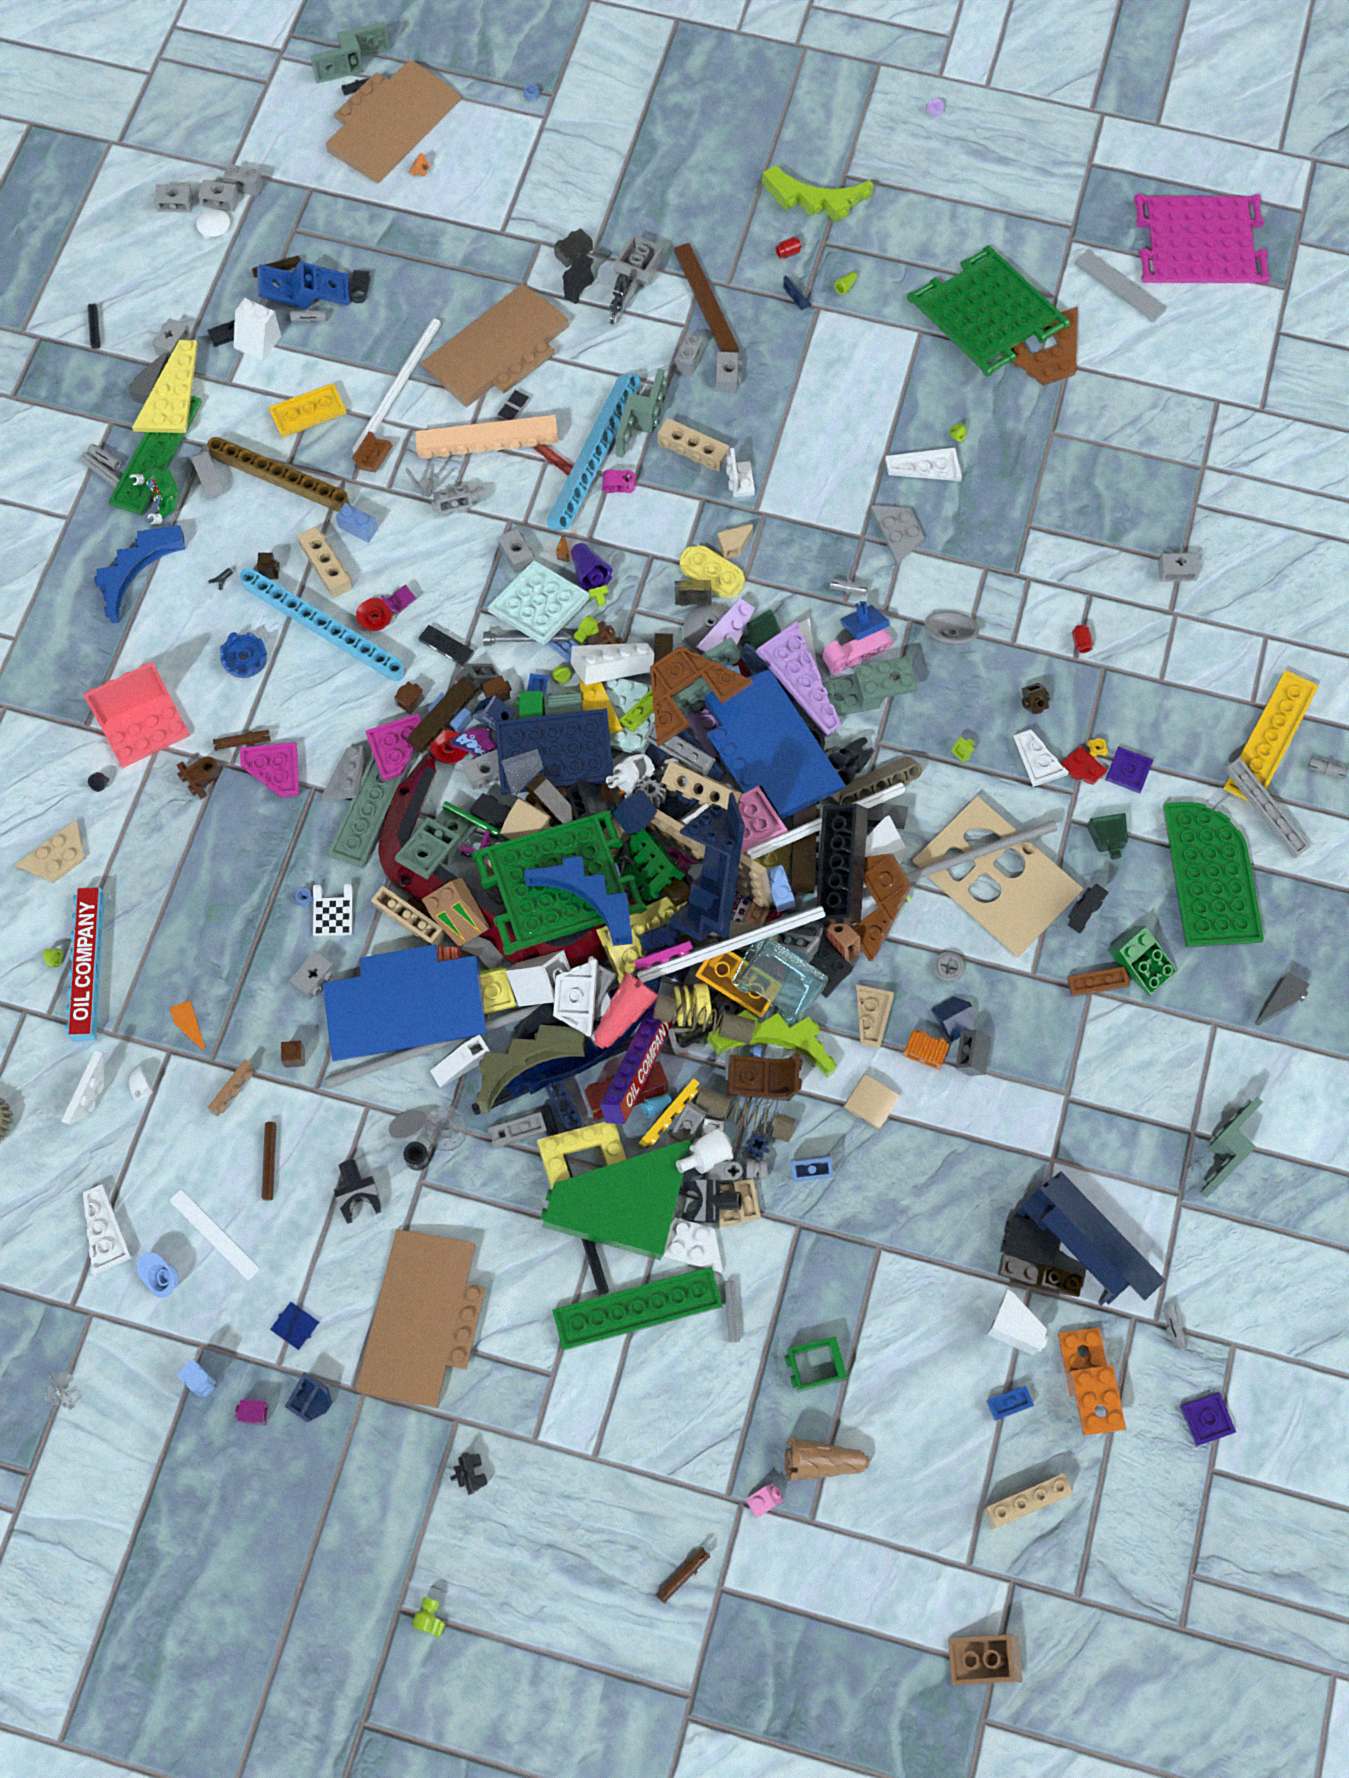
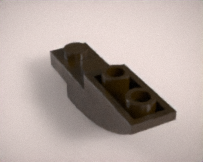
M1006 1254L1001 1255L998 1270L999 1276L1012 1279L1015 1283L1080 1297L1083 1276L1048 1265L1041 1266Z

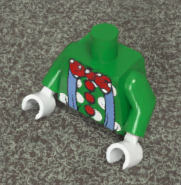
M154 467L144 471L142 474L131 475L130 478L136 477L137 482L133 485L143 484L147 480L146 484L159 511L158 514H149L148 519H154L151 524H161L162 517H167L177 508L179 490L171 472Z

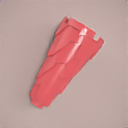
M626 972L617 991L610 1000V1005L603 1015L600 1025L594 1033V1043L602 1049L605 1046L607 1048L611 1046L618 1037L624 1034L632 1023L641 1017L647 1008L657 1000L659 995L644 985L643 982Z

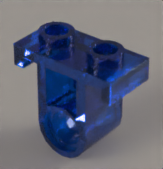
M666 923L664 926L638 935L637 937L644 955L675 946L680 936L678 929Z

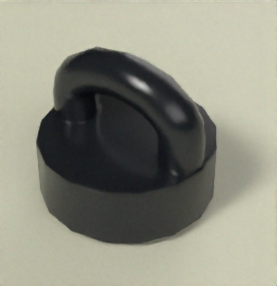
M95 772L89 776L88 785L92 790L100 792L107 787L110 779L100 772Z

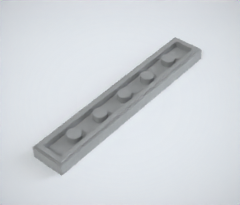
M1087 250L1076 260L1075 265L1153 322L1165 312L1166 308Z
M1240 757L1224 768L1228 776L1294 859L1311 847Z

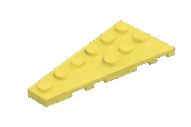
M197 340L178 341L132 427L134 432L186 433L198 348Z
M665 896L647 905V910L644 913L629 915L633 944L613 946L611 935L606 925L596 930L615 974H617L616 977L619 984L626 972L631 974L632 971L637 969L634 963L635 958L640 956L644 958L648 952L656 949L666 936L675 929L668 925L669 918L686 905L688 901L675 907Z

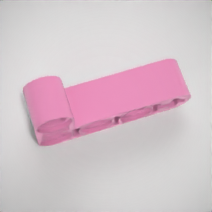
M884 628L858 641L854 639L842 646L838 641L829 643L824 648L823 660L830 672L837 674L889 649L894 642Z

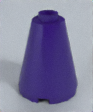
M585 543L574 545L571 550V556L581 588L588 592L591 589L608 585L612 579L611 573L613 569Z

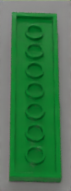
M191 396L187 431L202 404L201 398ZM145 432L108 501L109 504L143 516L152 499V495L146 484L147 480L143 484L133 485L137 482L136 477L130 478L131 475L142 474L144 471L154 467L166 471L186 433Z
M711 1266L553 1309L552 1311L562 1351L723 1308Z

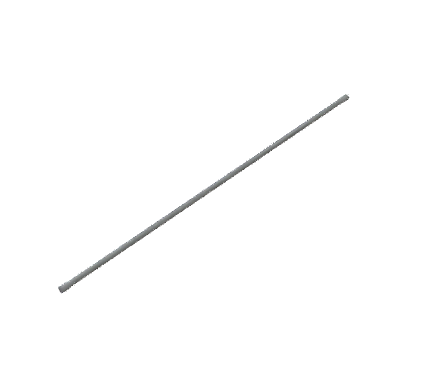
M1054 820L1040 824L1035 828L905 873L909 882L1029 839L1058 830L1057 824ZM867 887L863 888L862 899L872 896ZM816 905L769 922L774 923L783 920L785 918L816 908ZM716 941L690 949L689 951L691 953L702 948L711 946L715 944ZM678 954L671 956V960L678 958ZM660 961L652 963L653 966L661 964ZM641 968L632 971L631 975L638 979L637 973L642 971ZM615 977L610 988L620 985L617 977ZM542 1004L532 1005L487 1021L486 1030L488 1032L525 1019ZM469 1038L414 1047L352 1070L326 1077L325 1081L328 1089L345 1084L347 1081Z

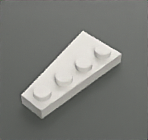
M955 448L885 457L888 475L961 481L962 479Z
M102 1184L83 1192L85 1218L87 1219L88 1228L87 1237L89 1238L90 1247L89 1256L92 1266L91 1274L93 1276L132 1259Z

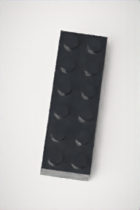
M857 803L823 806L816 907H823L825 917L817 919V921L826 925L861 923L868 809Z

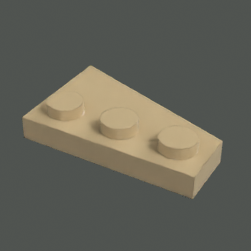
M856 984L861 1045L880 1049L894 999V992Z

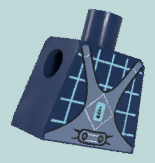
M493 695L481 700L471 716L496 732L495 722L512 720L515 713Z

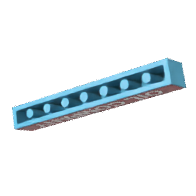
M100 887L77 888L76 895L73 896L75 913L72 914L74 931L71 932L73 949L70 950L72 967L69 968L71 986H68L67 989L70 1002L66 1007V1013L69 1018L68 1023L65 1025V1033L72 1041L96 1040L105 896Z

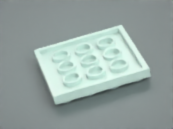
M533 561L488 606V612L545 646L590 599V593L538 562Z
M622 678L607 680L603 685L618 720L651 690V685ZM654 713L633 733L623 725L622 731L611 733V748L637 755L644 754L650 743L644 737L651 724L655 721Z

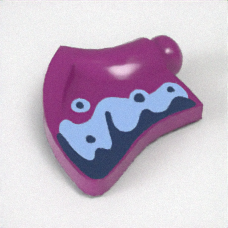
M475 728L465 731L450 741L451 747L466 751L475 758L497 749V743L491 737L492 731L488 728Z

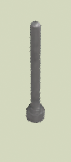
M491 631L483 632L484 646H492L495 642H537L527 635H495ZM555 634L549 642L570 641L571 635Z

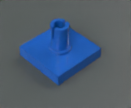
M865 601L855 604L857 612L840 619L841 625L857 641L890 626L889 620L873 605L867 607Z

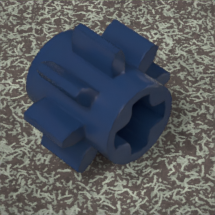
M753 1134L752 1141H746V1144L750 1146L746 1149V1153L751 1152L752 1159L756 1156H760L763 1159L764 1152H770V1149L765 1147L770 1144V1141H765L763 1134L760 1137H756ZM755 1144L761 1146V1150H758L757 1147L754 1148Z

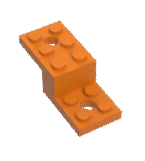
M1100 1328L1058 1333L1057 1336L1070 1397L1075 1396L1083 1436L1126 1430L1113 1365L1107 1366ZM1079 1346H1084L1088 1350L1087 1357L1078 1355L1077 1348ZM1100 1405L1105 1408L1106 1414L1104 1417L1096 1415V1406Z

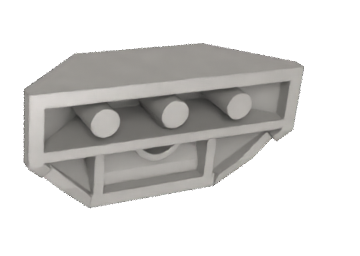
M806 923L781 932L774 955L789 962L807 965L818 951L823 931L822 926Z

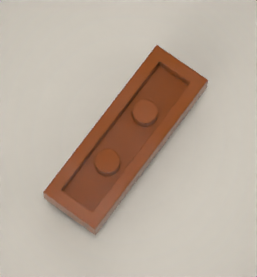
M1125 967L1073 975L1067 978L1071 997L1127 988L1130 985Z

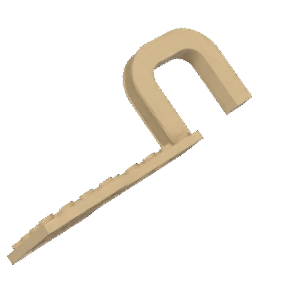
M568 787L557 788V791L570 803L566 792ZM629 792L625 799L632 796L633 794ZM536 803L535 807L546 813V811L538 803ZM656 809V815L653 816L646 828L651 832L656 831L664 840L672 841L680 850L685 849L690 852L693 858L704 861L705 845L680 834V830L684 825ZM551 817L546 829L551 828L554 823ZM614 817L612 821L618 837L621 838L623 843H626L634 833L626 834ZM606 827L603 830V833L607 841L611 840V838ZM621 847L609 849L612 858L620 851ZM741 853L736 889H738L741 895L751 897L757 905L761 907L764 905L769 909L773 904L767 870Z

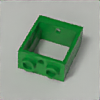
M836 1336L788 1348L787 1355H784L787 1368L791 1367L793 1373L790 1376L792 1387L797 1388L798 1393L847 1379ZM828 1347L836 1376L802 1384L794 1355Z

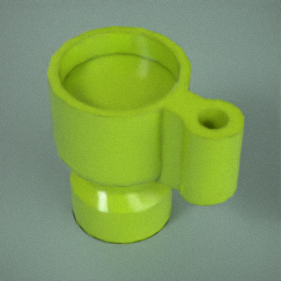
M587 615L580 623L578 631L574 634L573 638L582 644L585 643L588 638L599 632L597 625L599 622L590 615Z
M424 1597L421 1603L422 1609L415 1613L411 1627L441 1638L445 1624L434 1616V1612L438 1610L440 1602Z

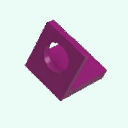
M403 585L389 598L384 595L381 596L389 609L397 614L416 600L415 595L407 585Z
M485 830L479 850L491 846L490 831ZM460 846L461 855L471 858L472 854L467 851L473 853L477 850Z

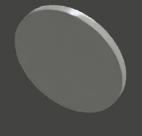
M419 1110L402 1113L391 1122L389 1126L390 1136L395 1140H407L415 1137L427 1125L425 1113Z

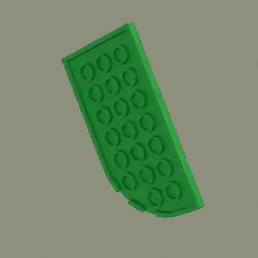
M1195 802L1164 803L1163 812L1185 948L1262 943L1264 937L1249 852L1241 831L1237 830L1230 822L1231 819L1225 814L1206 807L1207 805Z

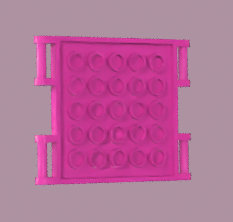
M1136 194L1134 196L1137 210L1136 226L1139 228H1149L1151 251L1148 249L1139 251L1143 272L1141 275L1142 282H1270L1271 277L1268 273L1266 259L1268 252L1266 249L1254 251L1251 229L1260 228L1264 225L1260 209L1261 196L1259 194L1252 196H1144L1143 194ZM1143 204L1147 206L1148 219L1144 218ZM1249 205H1253L1255 219H1250ZM1148 259H1152L1153 275L1149 273ZM1255 260H1260L1261 275H1257Z

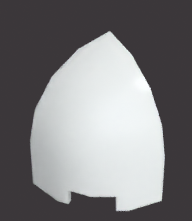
M141 1065L137 1066L130 1074L128 1081L134 1101L153 1093Z

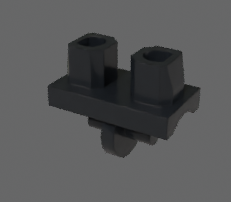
M469 1452L457 1458L459 1465L453 1467L455 1475L450 1477L451 1482L457 1481L459 1488L465 1486L468 1496L476 1493L480 1488L488 1484L484 1473L476 1476L473 1468L482 1465L480 1454L469 1455Z

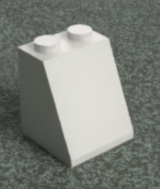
M244 298L235 311L234 349L264 362L282 337L275 311Z
M886 816L866 837L865 857L892 853L898 863L902 862L906 847L890 816Z
M564 950L518 962L506 970L518 1005L528 1006L554 1002L556 976L571 969Z
M1007 1290L1001 1298L987 1335L1030 1355H1034L1037 1351L1041 1352L1048 1340V1337L1045 1336L1047 1329L1012 1291Z

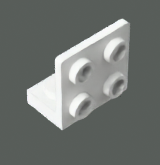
M730 448V455H727L726 465L727 476L729 475V491L733 492V497L753 496L755 491L750 461L736 463L734 448Z

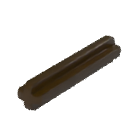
M297 255L265 264V266L287 270L296 267L301 258ZM258 266L252 268L254 278H257Z

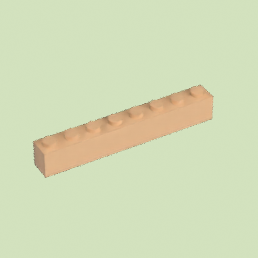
M556 415L415 431L416 449L419 459L559 443Z

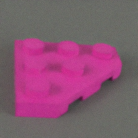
M419 713L365 731L383 782L401 776L416 750L406 740L421 722Z
M296 742L240 748V764L244 770L281 798L300 796Z
M688 935L666 943L662 950L659 947L648 952L644 958L642 956L635 958L636 968L645 970L652 967L654 962L660 961V963L670 961L671 956L676 954L679 957L689 954V950L693 949Z

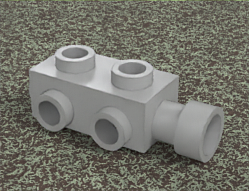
M459 485L454 488L433 492L434 500H431L433 511H437L438 515L449 516L454 511L466 512L469 508L473 507L472 502L486 501V494L483 486L470 491L468 485Z

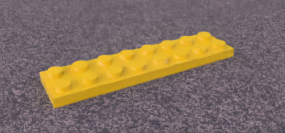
M1287 670L1283 672L1240 755V758L1265 789H1267L1319 687ZM1229 777L1223 790L1249 802Z

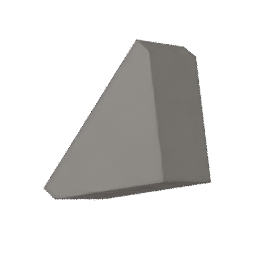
M478 936L464 944L460 949L469 957L476 956L479 964L487 970L495 968L503 958L490 941Z

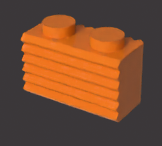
M912 1030L903 1056L940 1070L949 1044L942 1038L935 1037L934 1039L927 1036L928 1034L924 1031Z

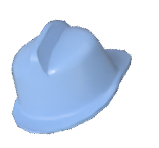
M147 1252L140 1256L137 1263V1271L142 1281L155 1296L164 1298L170 1295L173 1289L179 1285L177 1269L173 1265L167 1264L157 1253Z

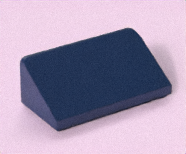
M785 275L783 278L784 290L800 310L810 307L812 305L798 286Z

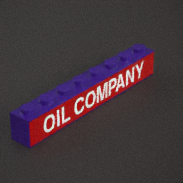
M657 1000L648 1008L600 1104L606 1123H626L669 1034L668 1030L673 1025V1017L670 1023L653 1019Z

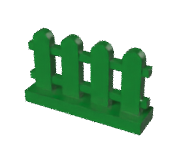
M644 828L642 831L637 832L636 835L633 834L630 837L631 841L628 843L630 858L638 850L640 852L632 859L635 865L629 862L626 863L627 866L624 868L623 874L625 876L635 875L638 889L645 887L641 893V897L644 900L656 899L659 896L657 893L666 884L670 885L673 877L681 880L685 876L684 872L649 829ZM621 849L614 859L618 866L621 865V861L618 860V857L621 856ZM649 861V863L640 872L639 870ZM658 872L659 874L650 883H648V881Z

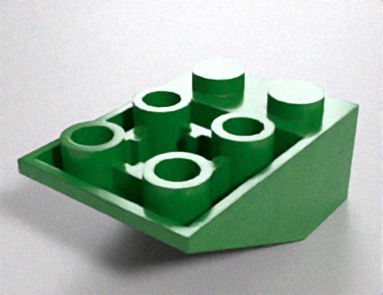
M1133 926L1107 949L1120 967H1125L1126 973L1149 996L1153 995L1178 972L1147 926Z

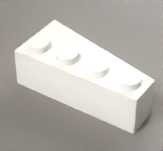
M647 643L572 646L571 665L585 685L650 672V666L654 663V652Z

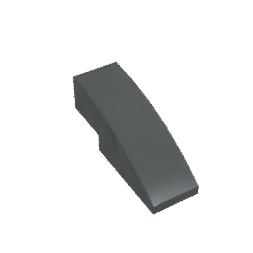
M880 803L868 808L867 826L876 827L886 816H890L895 828L904 830L908 806Z

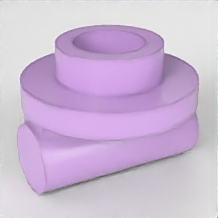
M934 98L929 103H926V110L931 115L938 116L943 112L944 104L940 99Z

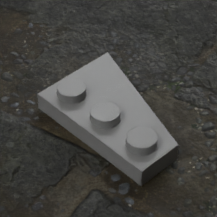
M364 746L346 748L321 796L324 801L356 798L358 796L367 750Z

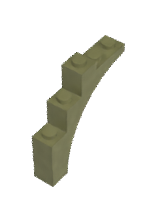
M540 1025L538 1033L536 1032L534 1035V1040L513 1038L511 1045L507 1047L506 1054L485 1052L483 1059L479 1061V1072L482 1073V1088L476 1096V1103L479 1104L481 1113H489L501 1090L523 1071L555 1058L585 1056L589 1042L588 1036L573 1027Z

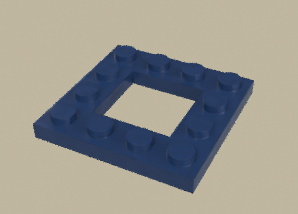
M687 729L677 734L678 737L709 755ZM651 744L644 753L650 758L655 769L670 755L654 744ZM714 761L707 776L719 781L726 772ZM654 775L650 777L652 781L656 779ZM701 784L698 787V792L700 794L703 792V786ZM665 788L667 793L665 802L660 803L657 809L677 821L685 816L699 800L685 798L682 796L683 792L681 791L673 797Z

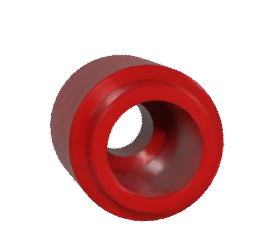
M793 236L779 242L775 246V251L780 259H786L800 253L802 245L800 240Z
M1085 625L1076 626L1071 632L1075 649L1078 650V653L1090 652L1093 649L1090 628Z

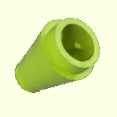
M851 271L837 279L834 284L835 291L840 295L847 294L858 279L857 274Z

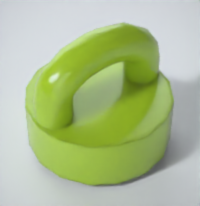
M962 422L956 423L950 428L949 435L957 442H963L966 438L967 428Z
M565 665L555 667L553 670L554 681L558 684L568 683L571 679L570 668Z
M59 948L44 949L42 952L47 966L56 968L62 963L63 953Z

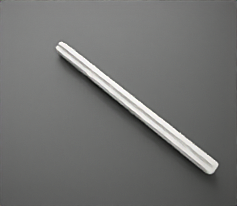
M433 318L352 448L353 453L356 452L369 431L374 434L439 329L441 324L438 319Z
M897 783L854 803L868 809L904 793L905 787L902 783ZM822 817L747 849L745 856L753 860L821 830Z
M818 906L639 971L637 973L638 979L641 982H646L825 917L824 909L822 906Z

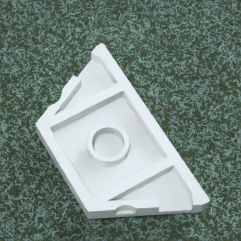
M594 959L556 976L553 1016L589 1037H593L598 960Z
M94 1051L61 1120L63 1123L70 1125L87 1118L89 1112L93 1111L95 1099L104 1087L102 1053Z
M675 1217L671 1222L663 1258L701 1269L712 1266L713 1272L722 1274V1264L715 1229Z

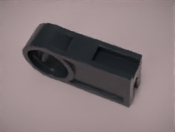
M353 271L349 290L352 302L361 304L366 301L371 275H369L370 271ZM357 291H361L364 293L360 297L353 296V294Z
M235 320L207 330L214 347L234 340V333L229 332V330L235 327Z

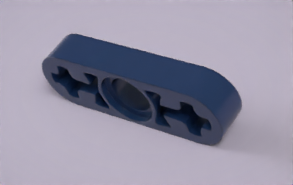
M558 1078L550 1079L545 1086V1091L563 1127L567 1132L581 1128L582 1119L563 1082ZM551 1083H554V1085H559V1095L564 1093L565 1096H560L557 1100H554V1098L557 1097V1094L554 1090H550L552 1086ZM559 1101H567L569 1109L566 1111L560 1110L558 1107ZM573 1111L570 1116L573 1121L577 1120L576 1128L568 1126L570 1119L568 1116L564 1118L563 1115Z

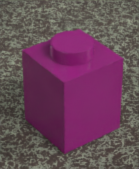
M240 1399V1405H237L235 1409V1417L241 1424L266 1426L269 1404L266 1401Z

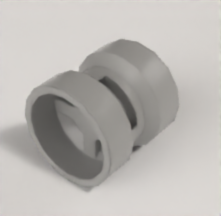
M747 1159L746 1179L759 1177L761 1180H767V1159H761L760 1161Z

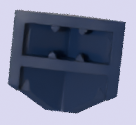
M642 790L624 799L613 812V815L625 833L631 834L646 828L653 816L656 815L657 810Z
M952 997L931 1009L951 1043L960 1038L961 1031L975 1029L976 1011L969 1001Z
M304 1372L285 1407L308 1423L326 1414L332 1404L329 1388L307 1372Z

